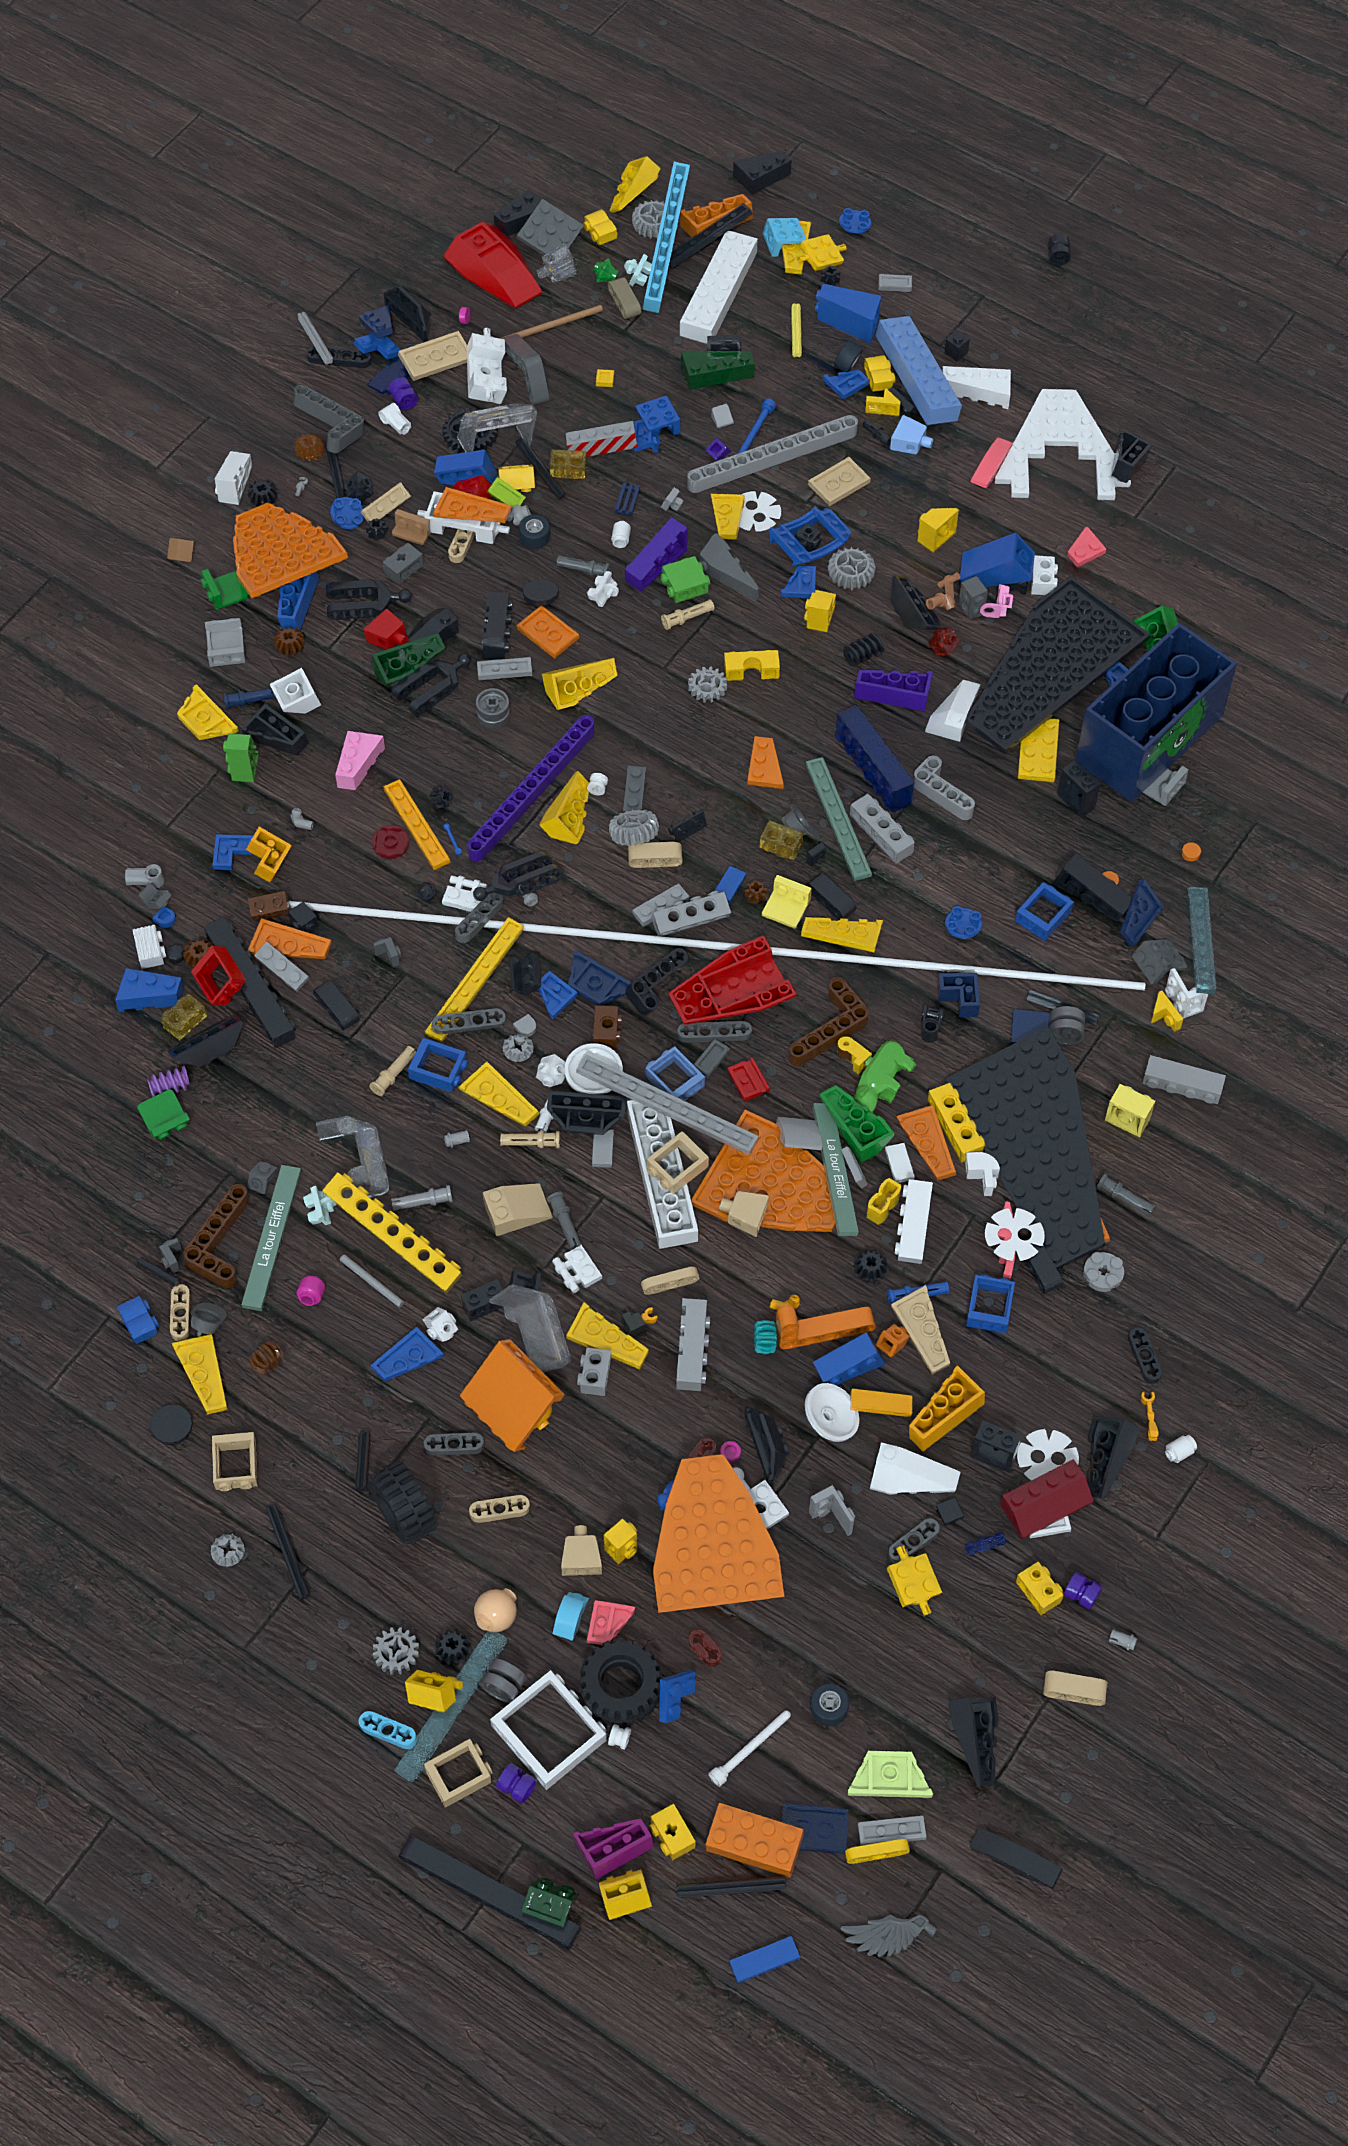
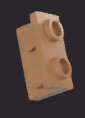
M397 509L395 512L396 526L392 531V535L424 545L430 535L429 519Z

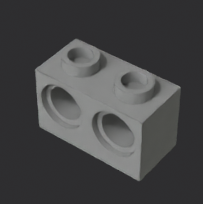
M587 1348L586 1355L582 1354L580 1366L583 1367V1372L578 1374L577 1385L581 1387V1393L605 1396L611 1363V1351ZM593 1360L600 1361V1363L596 1365L592 1364L591 1362ZM589 1379L597 1380L595 1383L588 1382Z

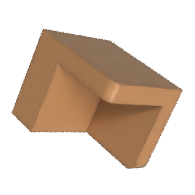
M170 538L167 558L191 562L194 541Z

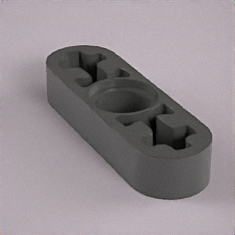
M478 1433L432 1434L424 1440V1449L427 1454L432 1456L478 1454L484 1448L483 1437ZM451 1440H457L460 1442V1445L452 1449L448 1446V1443ZM463 1440H466V1448H463ZM473 1440H477L476 1447H472L471 1443ZM433 1441L436 1442L434 1449L430 1446ZM442 1441H444L445 1449H442Z
M931 1518L925 1519L892 1544L888 1552L889 1560L894 1564L901 1561L900 1556H894V1550L903 1546V1543L909 1557H912L938 1536L940 1529L938 1522ZM926 1526L929 1528L933 1526V1533L928 1531L923 1538L922 1534L926 1531ZM910 1537H917L920 1543L917 1546H911L908 1543V1539Z

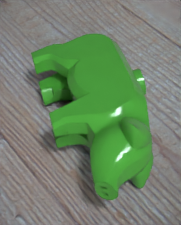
M890 1040L882 1044L875 1056H870L864 1065L866 1069L859 1081L854 1100L862 1106L865 1105L872 1113L875 1110L877 1099L886 1100L890 1104L894 1100L901 1086L894 1079L896 1072L902 1069L912 1072L916 1067L914 1059L906 1055L903 1047L898 1042Z

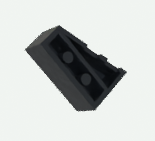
M783 151L733 161V176L753 195L791 175L792 160Z
M528 189L494 214V225L506 236L519 233L542 198Z
M1122 429L1116 444L1111 476L1127 483L1146 462L1153 444Z
M264 704L241 728L243 735H251L255 743L296 756L309 744L305 732L267 704Z

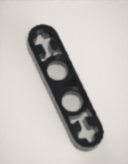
M310 347L306 350V357L309 363L327 365L315 347ZM327 348L330 354L335 356L332 359L333 363L328 365L367 368L371 365V355L369 352L363 354L359 350ZM350 356L351 359L344 360L343 357Z

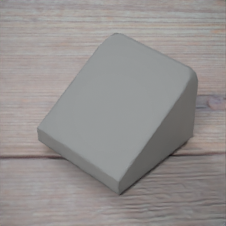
M727 404L711 409V417L717 428L734 424Z

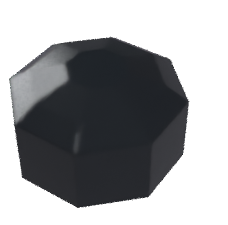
M173 944L168 947L166 956L170 963L178 964L184 961L183 954L185 950L181 945Z

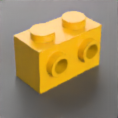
M624 1519L620 1520L604 1534V1550L618 1565L624 1559H630L637 1551V1530L632 1523H627Z
M1037 1562L1019 1573L1016 1583L1041 1616L1061 1603L1063 1590L1058 1583H1054L1050 1578L1051 1575L1045 1566L1042 1567Z

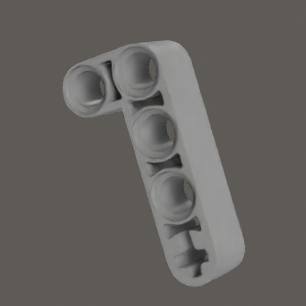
M929 756L914 772V788L962 820L971 819L975 806L974 800L939 777L942 761L937 756Z

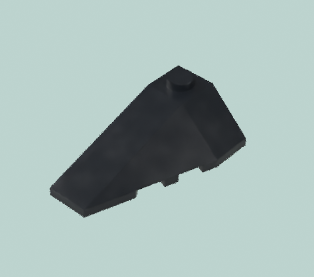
M1094 1416L1088 1435L1091 1451L1088 1453L1090 1470L1087 1472V1483L1093 1498H1105L1135 1447L1140 1427L1125 1419Z

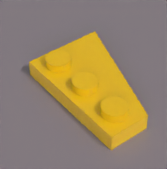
M711 494L719 536L722 539H737L745 496Z

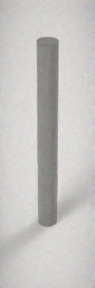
M344 1254L340 1258L343 1264L400 1308L404 1304L402 1299Z

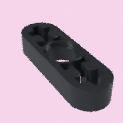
M1140 1327L1133 1328L1128 1337L1130 1347L1143 1379L1147 1383L1155 1384L1161 1378L1162 1369L1147 1332ZM1136 1334L1138 1335V1337H1142V1338H1141V1345H1142V1346H1140V1347H1139L1140 1343H1139L1138 1339H1137V1338L1134 1339V1337H1135ZM1146 1351L1150 1354L1151 1358L1144 1360L1140 1357L1139 1353ZM1150 1368L1153 1373L1156 1372L1155 1377H1153L1152 1374H1148Z

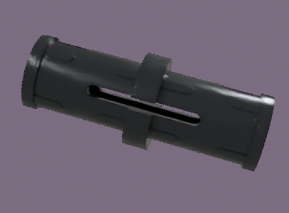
M871 418L864 420L862 426L872 434L874 439L877 438L884 446L888 447L891 444V437L884 431V428L878 426Z

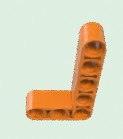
M791 1305L783 1306L776 1312V1334L781 1349H790L871 1332L876 1328L870 1307H861L802 1320L797 1319L795 1308Z

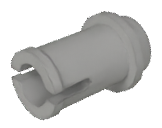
M533 892L522 896L524 903L528 906H534L538 902V896Z
M467 1130L444 1135L446 1147L450 1146V1148H453V1145L470 1142Z
M1113 1629L1109 1642L1125 1647L1129 1651V1649L1134 1650L1137 1638L1133 1637V1634L1130 1636Z

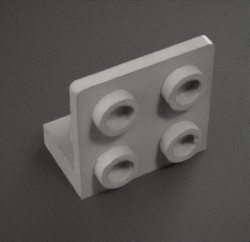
M1184 766L1174 772L1167 769L1143 793L1166 806L1186 783L1188 769Z
M832 1485L811 1496L809 1513L813 1519L818 1516L823 1517L832 1510L847 1536L852 1534L855 1515L851 1508H847L843 1503L844 1498L839 1490L836 1491Z

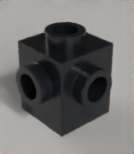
M357 471L346 480L348 497L359 499L362 503L372 495L371 479Z
M805 524L802 529H798L795 538L808 552H811L820 546L821 531Z

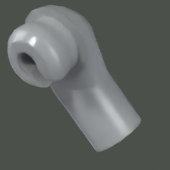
M294 808L290 815L294 825L298 828L312 830L314 822L305 820L301 815L302 811L299 808Z

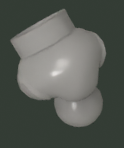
M514 505L506 522L513 520V524L519 526L520 521L524 517L531 515L528 506Z

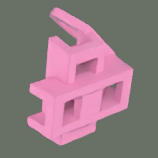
M999 584L997 603L982 605L980 613L983 616L993 618L1006 616L1007 608H1012L1013 595L1009 593L1010 587ZM990 607L993 608L994 611L987 613L984 611V609Z

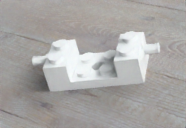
M487 328L483 330L484 335L472 333L467 345L468 398L501 404L507 391L506 378L502 377L501 361L505 354V340L491 337V330L488 328L487 331Z
M433 492L427 511L419 509L417 516L429 519L431 533L443 535L445 526L476 532V541L493 544L499 532L506 534L510 532V527L502 526L499 522L433 517V512L443 494L439 492Z

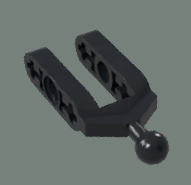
M373 580L332 582L326 585V596L330 599L378 595V601L333 603L327 606V617L331 620L372 618L387 609L391 601L410 602L412 594L406 589L401 590L399 593L391 594L382 582H375Z
M460 654L457 662L452 665L436 660L426 663L404 680L398 682L392 688L391 693L397 700H402L437 674L441 675L444 678L442 681L413 700L409 705V711L416 717L420 716L452 693L454 688L458 686L456 670L460 667H468L471 663V658L467 654Z
M539 851L502 866L499 872L494 873L492 885L486 888H475L473 897L477 901H483L487 895L494 892L509 897L514 895L524 896L558 882L562 878L563 872L556 864H551V858L546 852ZM525 865H529L527 870L522 871ZM535 877H540L537 882L532 883Z

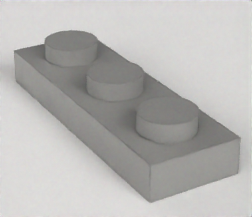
M531 657L477 661L479 680L532 676Z
M678 883L633 909L632 914L644 927L652 922L651 915L655 912L656 908L662 906L670 908L673 907L672 904L679 901L685 903L689 901V895Z
M268 942L254 955L257 960L296 992L310 979Z
M923 1816L858 1822L857 1825L860 1846L898 1839H907L908 1842L926 1840Z

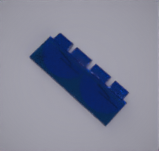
M397 356L369 381L367 386L381 394L390 395L388 388L391 382L402 377L408 379L410 375L399 356Z

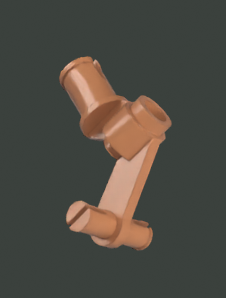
M958 573L951 576L947 575L937 583L939 588L945 587L946 594L937 593L934 597L927 599V608L934 609L935 607L943 606L947 611L956 606L953 583L960 579Z

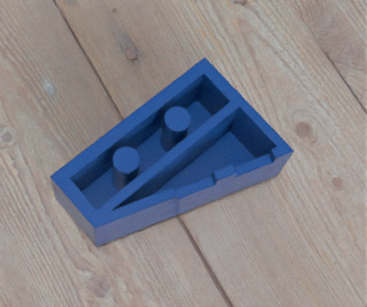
M485 450L438 456L434 473L440 484L454 485L458 481L483 475L492 485L497 477V471Z
M126 968L115 1001L119 1012H125V1009L134 1008L143 1010V1007L155 1006V1008L179 1006L184 986L180 977Z

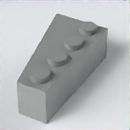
M682 1299L677 1390L701 1391V1384L706 1383V1372H703L702 1369L703 1365H707L708 1353H704V1347H708L709 1335L705 1334V1328H710V1316H706L707 1300Z

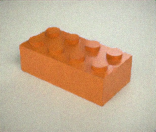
M719 1803L705 1844L706 1851L791 1878L804 1837V1831L792 1825Z

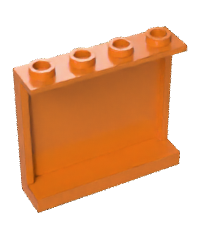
M508 1339L497 1343L460 1394V1397L464 1400L465 1405L473 1409L478 1414V1418L485 1422L491 1428V1431L505 1442V1446L515 1452L526 1448L523 1443L551 1405L554 1402L561 1401L565 1394Z

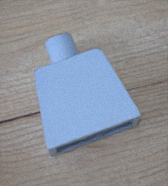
M903 415L891 437L890 449L917 454L921 446L931 448L933 438L926 436L927 427Z

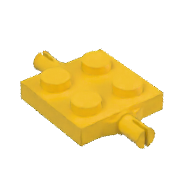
M827 234L802 241L800 246L804 254L797 256L799 263L808 261L813 269L818 271L825 269L827 266L841 265L844 259L840 252L846 251L845 244L835 245L830 235Z
M905 1545L900 1546L896 1550L901 1561L887 1567L902 1607L919 1604L923 1616L931 1614L932 1611L927 1601L931 1597L940 1595L942 1591L926 1553L916 1557H909Z

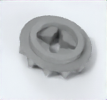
M519 1033L514 1036L510 1035L504 1041L503 1053L511 1061H524L533 1053L532 1040L526 1035L523 1036ZM514 1043L518 1044L519 1046L522 1045V1052L518 1050V1048H515Z
M223 1534L221 1537L216 1538L213 1545H211L213 1560L218 1565L225 1567L237 1564L243 1558L245 1552L244 1544L240 1537L238 1538L233 1534ZM230 1543L232 1551H228L225 1556L224 1550L221 1548H226Z

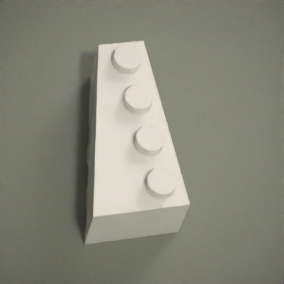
M943 366L942 372L957 397L963 398L966 396L972 401L978 402V400L988 402L989 405L994 406L998 404L1003 405L1002 408H1009L1011 370Z

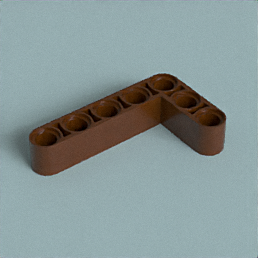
M836 977L830 980L828 990L830 1000L842 1014L790 1045L789 1062L792 1065L801 1066L838 1044L840 1038L849 1037L867 1025L868 1008L842 978Z
M241 1184L233 1185L184 1250V1259L190 1270L226 1289L236 1285L237 1277L234 1267L212 1255V1253L249 1203L247 1190ZM216 1225H219V1226H220V1227L217 1228V1229H214V1228H213V1227L216 1226ZM203 1241H209L206 1244H201ZM193 1256H198L196 1259H190ZM209 1265H214V1267L211 1269L206 1268ZM226 1274H230V1275H231V1276L228 1277V1278H223V1276L226 1275Z

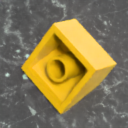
M532 464L498 467L499 478L512 488L521 489V492H529L531 488H535Z
M957 508L930 509L927 513L922 514L919 519L917 541L932 552L937 550L956 533L959 510Z

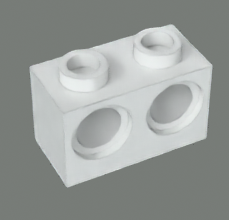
M1035 556L1031 594L1047 595L1057 587V578H1054V575H1057L1058 564H1055V557Z

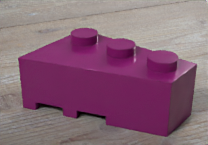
M642 1819L617 1823L612 1827L603 1829L598 1827L593 1828V1831L573 1833L575 1845L595 1879L654 1848L652 1836Z

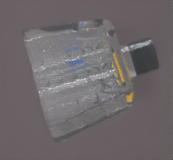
M565 243L542 257L544 267L536 270L540 279L548 276L553 283L577 275L572 254Z

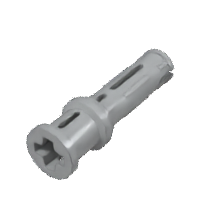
M450 1185L435 1190L430 1188L428 1192L391 1198L394 1211L430 1203L435 1206L440 1202H453Z

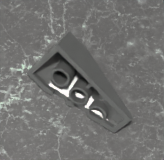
M715 533L699 554V562L703 566V571L710 577L755 601L759 600V587L747 571L743 572L739 559L732 557L729 552L731 548Z

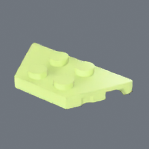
M868 1751L854 1781L848 1789V1796L932 1798L933 1795L921 1769L916 1764V1759L912 1752Z

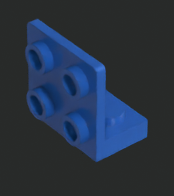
M667 395L636 405V410L649 432L667 426L674 435L680 433V418Z

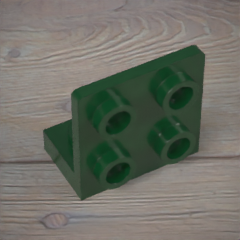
M542 1877L541 1880L537 1879L529 1887L521 1912L564 1927L571 1905L578 1898L579 1894L574 1892L575 1889L570 1886L562 1885V1887L554 1885V1881Z

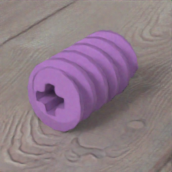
M182 1066V1071L179 1072L175 1068L173 1075L169 1070H167L166 1076L159 1072V1078L152 1074L151 1080L148 1079L152 1097H154L157 1093L160 1094L165 1092V1090H172L173 1088L179 1093L180 1086L184 1091H187L189 1080L185 1066Z

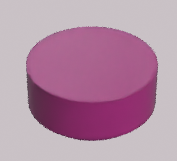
M462 307L460 309L459 321L461 324H468L470 321L469 307Z
M728 1441L721 1446L720 1455L723 1454L729 1463H734L741 1456V1448L736 1442Z

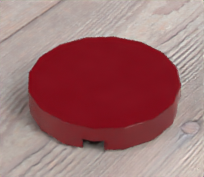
M383 826L381 830L376 831L373 835V850L382 858L396 859L408 850V834L399 826Z

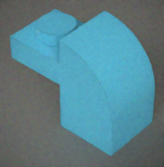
M571 1592L567 1596L564 1595L552 1634L573 1640L579 1629L581 1616L588 1605L589 1598Z

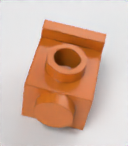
M893 1324L886 1331H882L876 1346L890 1357H893L905 1347L910 1336L905 1328ZM890 1341L893 1344V1346L891 1347L886 1342Z

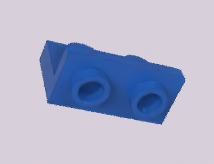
M642 419L634 421L638 448H633L634 451L652 448L654 453L659 452L661 428L649 432Z

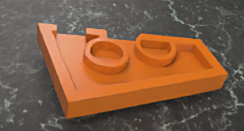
M754 737L747 785L784 789L773 738Z

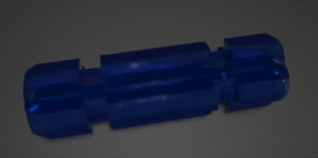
M998 1533L994 1537L988 1536L976 1540L975 1543L973 1541L966 1543L965 1549L968 1555H973L977 1551L983 1552L995 1548L996 1545L998 1547L1005 1545L1006 1539L1003 1533Z

